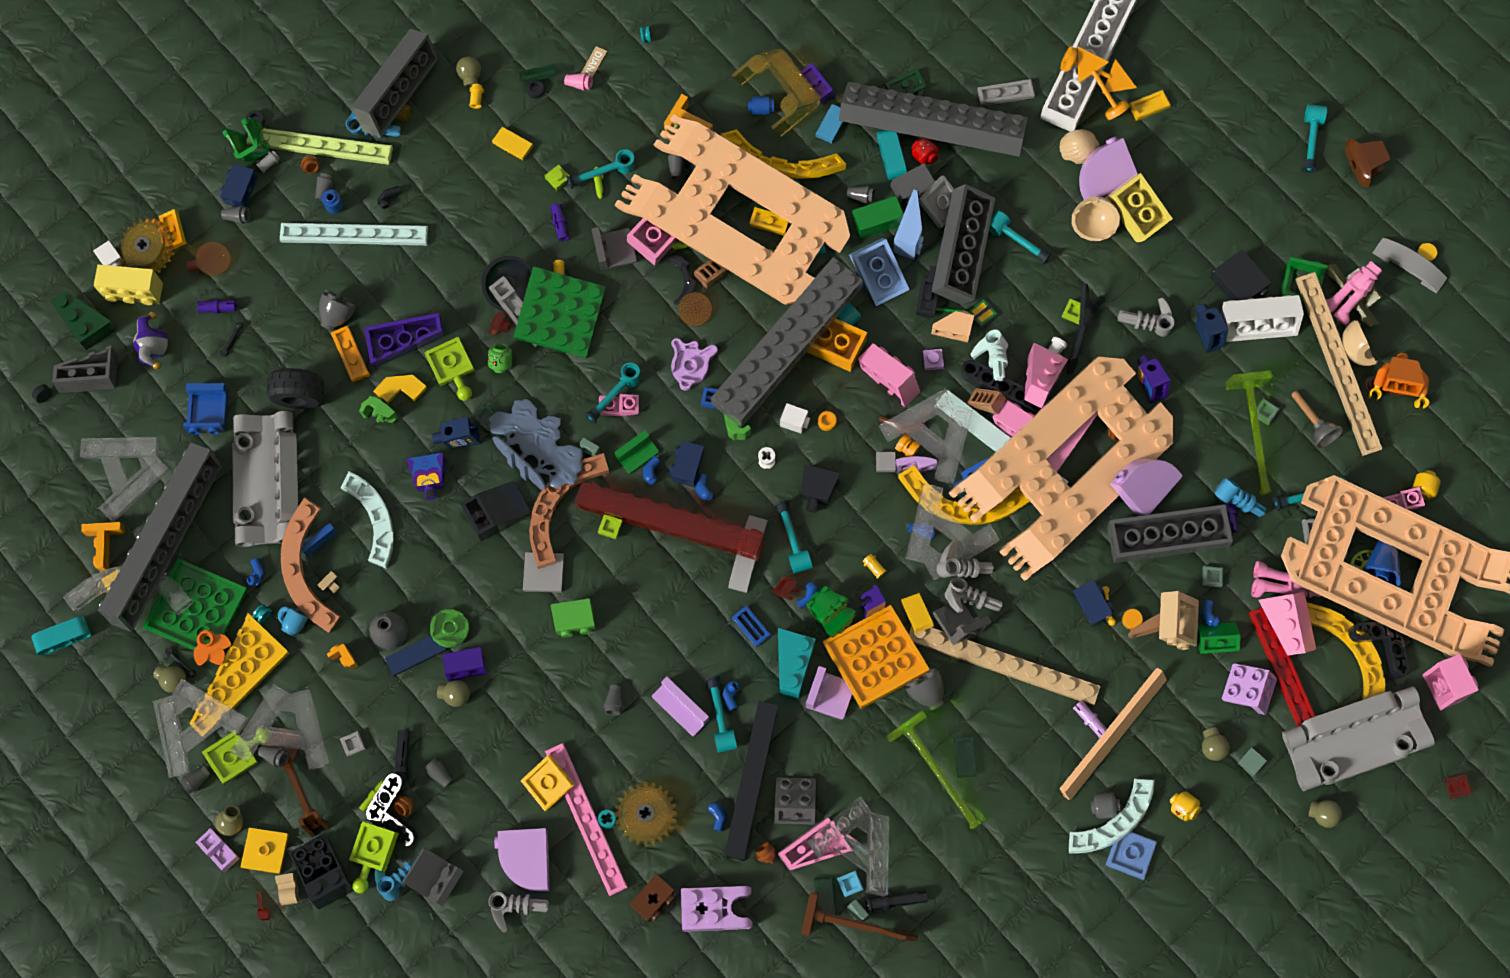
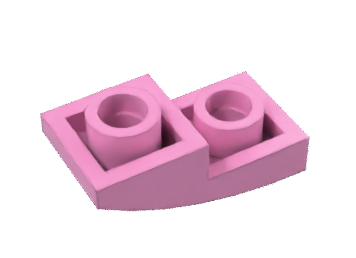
M620 394L616 396L600 413V416L638 414L639 395ZM599 396V403L605 396Z
M1420 487L1383 497L1409 511L1425 506Z

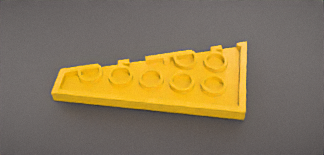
M249 613L245 618L242 628L239 629L232 647L226 653L224 663L220 665L216 672L213 683L207 689L208 692L203 702L200 703L189 723L204 738L289 654Z

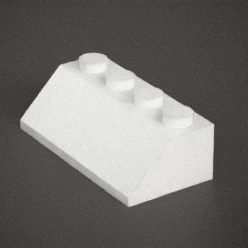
M1299 295L1261 299L1250 298L1239 301L1230 300L1223 302L1221 317L1229 329L1226 342L1298 336L1304 315Z

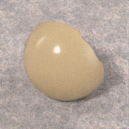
M1100 196L1085 199L1074 209L1072 214L1074 231L1080 237L1089 241H1101L1111 237L1116 233L1120 222V215L1115 204L1109 199Z
M1354 320L1346 327L1341 338L1346 355L1351 362L1358 365H1375L1378 361H1375L1372 356L1369 344L1360 327L1361 324Z

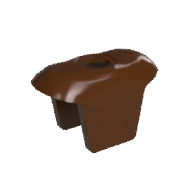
M1352 138L1346 142L1345 154L1358 183L1364 188H1368L1371 177L1382 172L1385 169L1383 164L1390 160L1383 141L1358 143Z

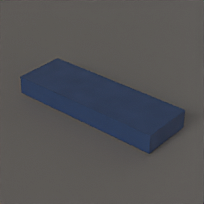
M429 636L386 657L385 660L392 675L396 676L447 651V649L437 644L432 636Z

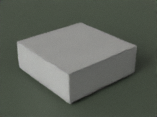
M876 452V472H895V452Z
M359 731L340 738L348 758L366 750Z

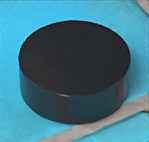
M531 80L526 86V91L529 97L538 99L544 95L545 88L541 81Z
M254 110L247 114L246 118L257 119L264 126L265 118L260 111Z
M46 384L39 385L34 389L32 398L37 403H43L50 398L52 390Z

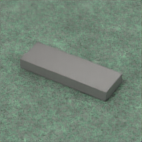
M1031 79L977 88L980 107L1035 97Z

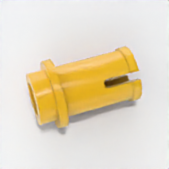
M473 84L469 90L471 92L469 106L479 109L481 108V97L484 89L480 84Z
M555 260L553 262V272L565 275V262Z
M870 554L863 560L864 566H867L877 579L887 572L876 560V556Z

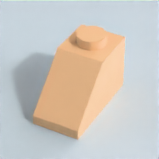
M955 311L934 323L931 334L968 342L974 315L967 311Z

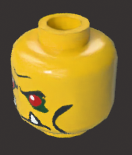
M1186 791L1180 794L1176 793L1170 800L1172 804L1171 812L1183 821H1193L1201 811L1200 801Z

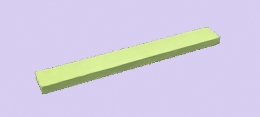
M265 128L262 130L264 139L269 143L270 149L390 165L393 151L392 145ZM248 135L246 143L248 146H253L252 141Z

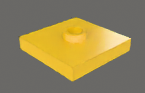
M551 754L547 755L521 780L544 811H548L575 786L574 782Z
M249 828L241 868L281 874L289 834Z

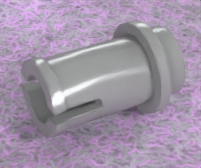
M274 151L268 152V155L256 165L265 173L272 165L278 164L280 158Z

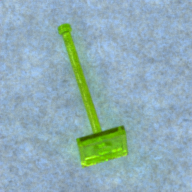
M1271 370L1235 374L1225 383L1226 390L1246 389L1261 484L1260 494L1272 493L1268 484L1254 388L1264 386L1272 379Z
M921 711L889 733L886 738L890 743L902 734L910 738L967 819L972 830L981 823L980 820H976L914 732L916 729L913 726L927 717Z

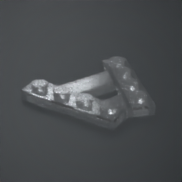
M944 389L880 424L879 427L887 442L894 440L904 433L909 435L939 459L934 479L953 484L973 410L956 406L947 390ZM937 415L942 417L949 423L945 440L941 439L923 423Z
M157 437L81 438L80 457L82 459L101 458L113 495L98 508L112 522L119 518L170 471L158 458L159 439ZM120 458H139L142 468L128 480Z
M924 483L905 559L923 563L932 579L936 580L941 577L937 573V565L941 560L943 552L939 553L930 546L934 527L950 540L958 541L954 554L956 559L969 560L1000 541L991 524L984 526L975 533H971L939 508L943 488ZM947 565L948 571H951L950 566Z
M185 679L180 680L171 696L153 701L169 778L191 773L187 753L221 726L233 734L239 735L248 720L246 716ZM190 707L203 715L182 732L179 714Z
M273 684L231 749V753L249 762L260 744L304 750L309 770L329 765L310 689L290 694ZM280 711L295 713L299 731L274 728L271 725Z
M859 797L813 835L807 843L818 858L824 856L832 848L867 873L866 893L886 896L888 895L889 817L872 813L862 797ZM859 827L868 834L867 848L848 835L854 828Z

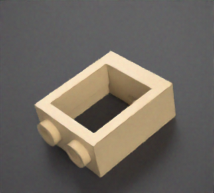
M1179 591L1161 593L1159 639L1166 641L1167 645L1177 646V649L1188 650L1189 647L1197 646L1199 600Z

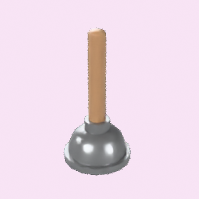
M1298 391L1292 393L1294 400L1314 424L1316 447L1324 448L1333 443L1342 434L1343 429L1334 423H1325L1323 420H1320Z

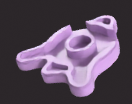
M675 338L671 342L675 352L671 364L672 373L679 382L680 388L688 391L705 379L709 371V362L717 355L718 348L715 345H710L703 350H699L698 342L693 341L685 344L680 339Z

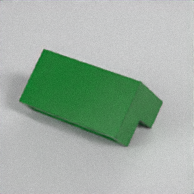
M896 196L852 210L859 239L899 227L904 215Z

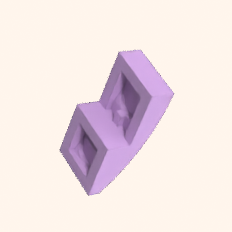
M919 456L896 459L895 464L897 472L915 465L917 470L922 473L936 469L937 460Z
M211 828L196 841L198 846L224 873L240 859Z

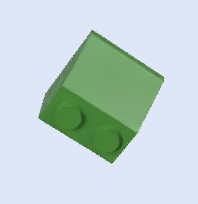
M590 598L551 604L555 630L558 636L561 635L563 638L571 637L573 633L579 632L585 635L592 633V630H596L594 610Z

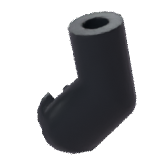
M395 186L382 191L377 199L380 208H388L390 204L388 202L389 199L393 196L401 195L400 187Z

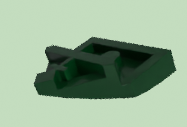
M918 68L885 83L884 86L887 90L922 96L926 85Z

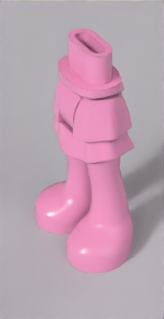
M1371 261L1366 267L1362 266V270L1352 274L1351 278L1346 280V284L1332 298L1325 299L1332 315L1341 301L1352 290L1355 292L1333 314L1344 326H1347L1350 322L1349 313L1363 297L1367 296L1368 292H1371L1375 283L1374 280L1377 281V276L1382 272Z
M1261 561L1256 562L1253 576L1257 579H1255L1252 585V597H1261L1265 592H1275L1284 595L1305 592V597L1312 598V596L1321 597V595L1292 582L1287 572L1269 568ZM1263 578L1286 581L1287 583L1286 585L1263 580Z

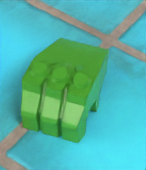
M369 396L361 404L359 410L366 419L373 412L372 416H377L376 421L378 423L384 421L394 423L398 419L396 413L376 396Z
M724 415L730 439L732 438L733 441L745 440L751 435L749 425L739 428L736 423Z

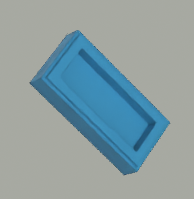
M831 105L816 132V137L831 144L833 143L844 123L839 121L840 107Z

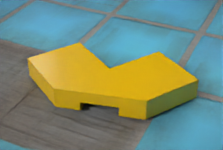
M413 375L386 377L377 386L374 393L387 404L400 391L415 402L427 389V386Z

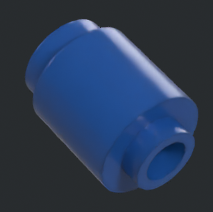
M752 96V100H748V111H752V115H769L774 113V98H769V96Z
M327 190L323 193L322 202L326 210L332 214L341 212L344 204L339 193L335 190Z

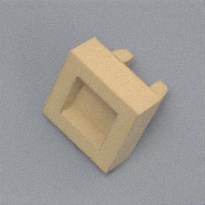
M332 571L317 584L321 590L328 587L333 593L340 588L333 581L337 576Z

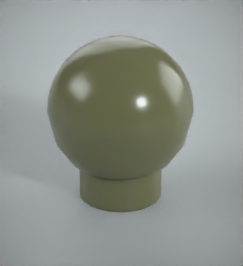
M471 56L461 58L456 66L457 74L463 80L465 87L478 84L477 78L481 74L480 62Z
M161 664L154 671L153 677L158 680L160 687L166 692H178L186 684V674L180 667H166Z
M452 680L447 684L440 683L437 689V698L444 699L448 705L453 707L463 706L470 697L468 685L461 680Z
M1217 727L1203 731L1205 738L1202 742L1203 754L1212 761L1224 759L1230 750L1226 737L1220 734Z
M1324 800L1320 803L1312 801L1308 816L1315 818L1319 825L1325 828H1332L1340 823L1343 814L1341 807L1335 801Z
M228 805L217 815L215 826L221 834L232 836L242 829L243 817L237 806Z

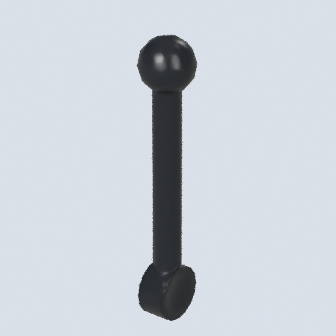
M238 322L236 324V329L227 345L220 351L222 357L228 355V349L238 331L243 328V323Z
M166 648L165 654L171 656L188 672L189 677H194L195 671L190 670L174 654L172 648Z

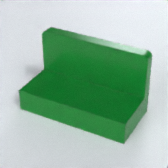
M644 430L614 453L616 459L627 473L631 474L651 460L653 456L659 454V450L650 440V435Z
M1235 622L1219 623L1217 627L1208 626L1207 624L1198 625L1200 654L1240 651V632Z

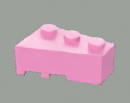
M1034 343L1027 358L1028 368L1026 370L1027 381L1025 384L1024 400L1042 408L1060 378L1068 359Z
M872 344L858 358L861 369L878 384L882 383L888 387L890 395L895 393L901 399V404L904 407L920 393L915 378V371L909 366L905 367L897 357H891L883 347Z
M1007 400L998 414L993 415L995 426L1011 438L1035 415L1023 411L1020 405L1017 403L1013 404Z
M1305 592L1259 600L1287 655L1316 650Z
M825 818L779 851L778 855L787 868L793 870L852 850L830 819Z

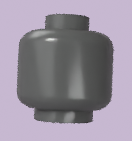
M1112 792L1096 793L1094 798H1091L1092 814H1096L1098 819L1115 818L1117 811H1121L1120 799H1116L1115 794Z

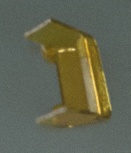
M775 49L753 56L735 71L732 76L743 85L753 75L763 73L766 69L771 71L788 93L781 101V109L785 116L771 126L779 135L783 136L819 105L820 96L788 54L782 49Z

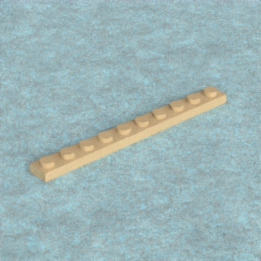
M1313 272L1298 277L1296 279L1298 288L1361 454L1366 456L1381 451L1382 446L1316 273Z
M911 627L909 636L914 644L1072 699L1083 700L1084 703L1095 705L1100 689L1099 685L969 640L953 645L945 632L932 627L917 633Z

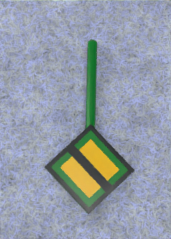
M984 297L967 310L938 307L935 310L941 312L967 311L974 315L973 320L981 328L999 315Z

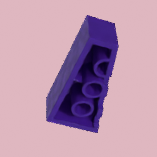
M439 313L364 327L370 363L374 368L445 336L442 318Z

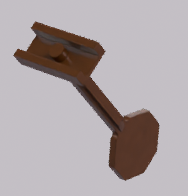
M282 730L272 734L271 740L265 743V746L282 748L289 754L288 762L284 767L304 811V817L298 819L300 826L311 837L315 836L314 830L322 826L326 830L330 829L327 821L316 810L312 809L293 766V762L300 749L296 735Z
M811 892L809 894L801 934L809 936L815 921L822 923L825 921L864 931L880 932L898 939L918 940V935L908 931L880 927L873 923L825 913V910L818 909L819 893Z

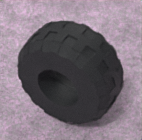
M298 368L274 370L268 376L266 395L272 403L295 409L315 408L323 401L325 384L321 376Z

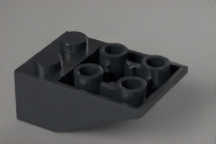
M514 481L477 493L460 503L481 541L532 514Z
M325 833L289 852L309 899L318 910L354 891L352 883Z

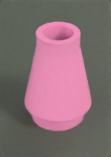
M588 73L566 74L564 82L565 85L586 91L592 88L593 78Z

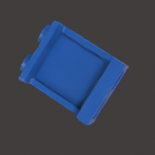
M186 383V392L189 394L187 423H184L186 431L193 435H199L201 432H208L213 435L219 434V432H226L228 388L224 383Z

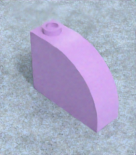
M1113 137L1106 140L1107 144L1095 149L1084 161L1079 176L1080 191L1084 200L1093 196L1103 197L1137 174L1124 138L1117 139Z
M1140 458L1130 462L1118 472L1110 485L1135 515L1145 516L1149 515L1181 479L1182 474L1168 462L1152 458Z
M542 828L498 831V836L494 839L495 849H498L500 864L506 875L514 883L526 890L536 892L550 891L548 830Z

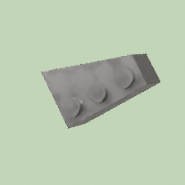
M110 345L106 347V350L97 353L91 352L88 353L89 356L80 359L74 358L53 367L52 383L58 392L68 393L116 389L118 356L113 347Z

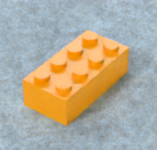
M835 319L807 353L851 372L867 341V332L839 319Z

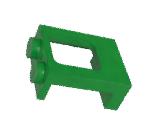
M1290 257L1286 265L1280 297L1299 295L1302 308L1307 311L1302 295L1290 290L1293 271L1315 272L1322 288L1324 273L1328 265L1320 261H1307L1302 257Z

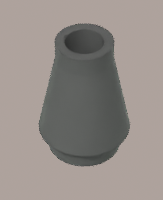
M670 154L668 156L670 178L681 179L685 158Z
M320 173V176L317 177L316 200L322 201L323 193L332 189L335 184L333 176Z
M871 186L848 187L847 198H852L866 204L869 202L873 203L875 188H871Z
M243 205L222 209L221 218L244 224L250 220V210Z
M610 686L603 705L604 712L608 715L617 716L623 710L621 686Z
M262 745L258 750V755L276 768L284 767L288 762L289 754L285 749Z
M434 758L424 768L427 771L426 774L443 787H446L453 780L441 760L438 761Z
M203 766L182 777L183 780L180 781V784L188 794L195 793L211 775Z

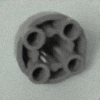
M325 290L319 302L320 325L334 331L335 327L344 324L352 317L356 311V305L348 298L342 297L341 300L334 292Z
M385 611L373 618L369 632L376 646L390 651L404 643L409 634V628L401 615L396 612ZM385 623H388V627H387V628H385V629L381 628L382 626H383V627L385 626Z
M930 667V671L925 675L909 682L905 690L916 702L929 707L930 710H934L944 704L942 700L944 683L939 669H932Z

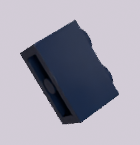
M233 164L231 170L227 173L225 186H222L220 190V197L225 204L235 207L242 205L247 207L258 179L254 169Z
M682 441L681 445L676 447L674 457H677L676 462L671 464L669 471L672 482L695 487L705 453L704 446Z
M1092 580L1073 590L1092 627L1113 617L1112 611L1114 608L1109 600L1105 601L1102 596L1105 592L1100 583L1096 584Z

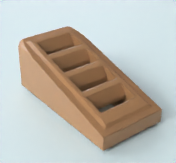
M711 259L694 271V277L706 289L728 271L716 263L721 268L718 270L714 266L716 262ZM711 268L715 273L712 274L708 269ZM705 272L710 276L709 278L704 275Z
M976 388L966 404L997 415L1006 398L1001 392Z
M1160 613L1133 628L1128 634L1129 639L1159 632Z

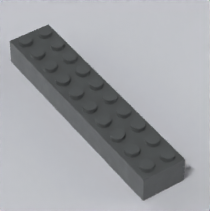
M856 82L847 83L839 121L1018 157L1020 156L1028 117L1013 115L1002 111H993L982 107L978 108L947 100L933 99L931 97H922L911 93L862 85Z
M833 257L711 397L712 405L742 428L862 289L863 280Z
M190 443L188 448L184 450L183 457L175 467L170 481L166 483L164 492L157 499L155 508L147 517L142 531L138 533L134 546L128 552V557L124 564L120 566L118 575L110 584L105 598L100 602L98 611L112 625L130 632L136 626L222 468L221 463L211 449Z

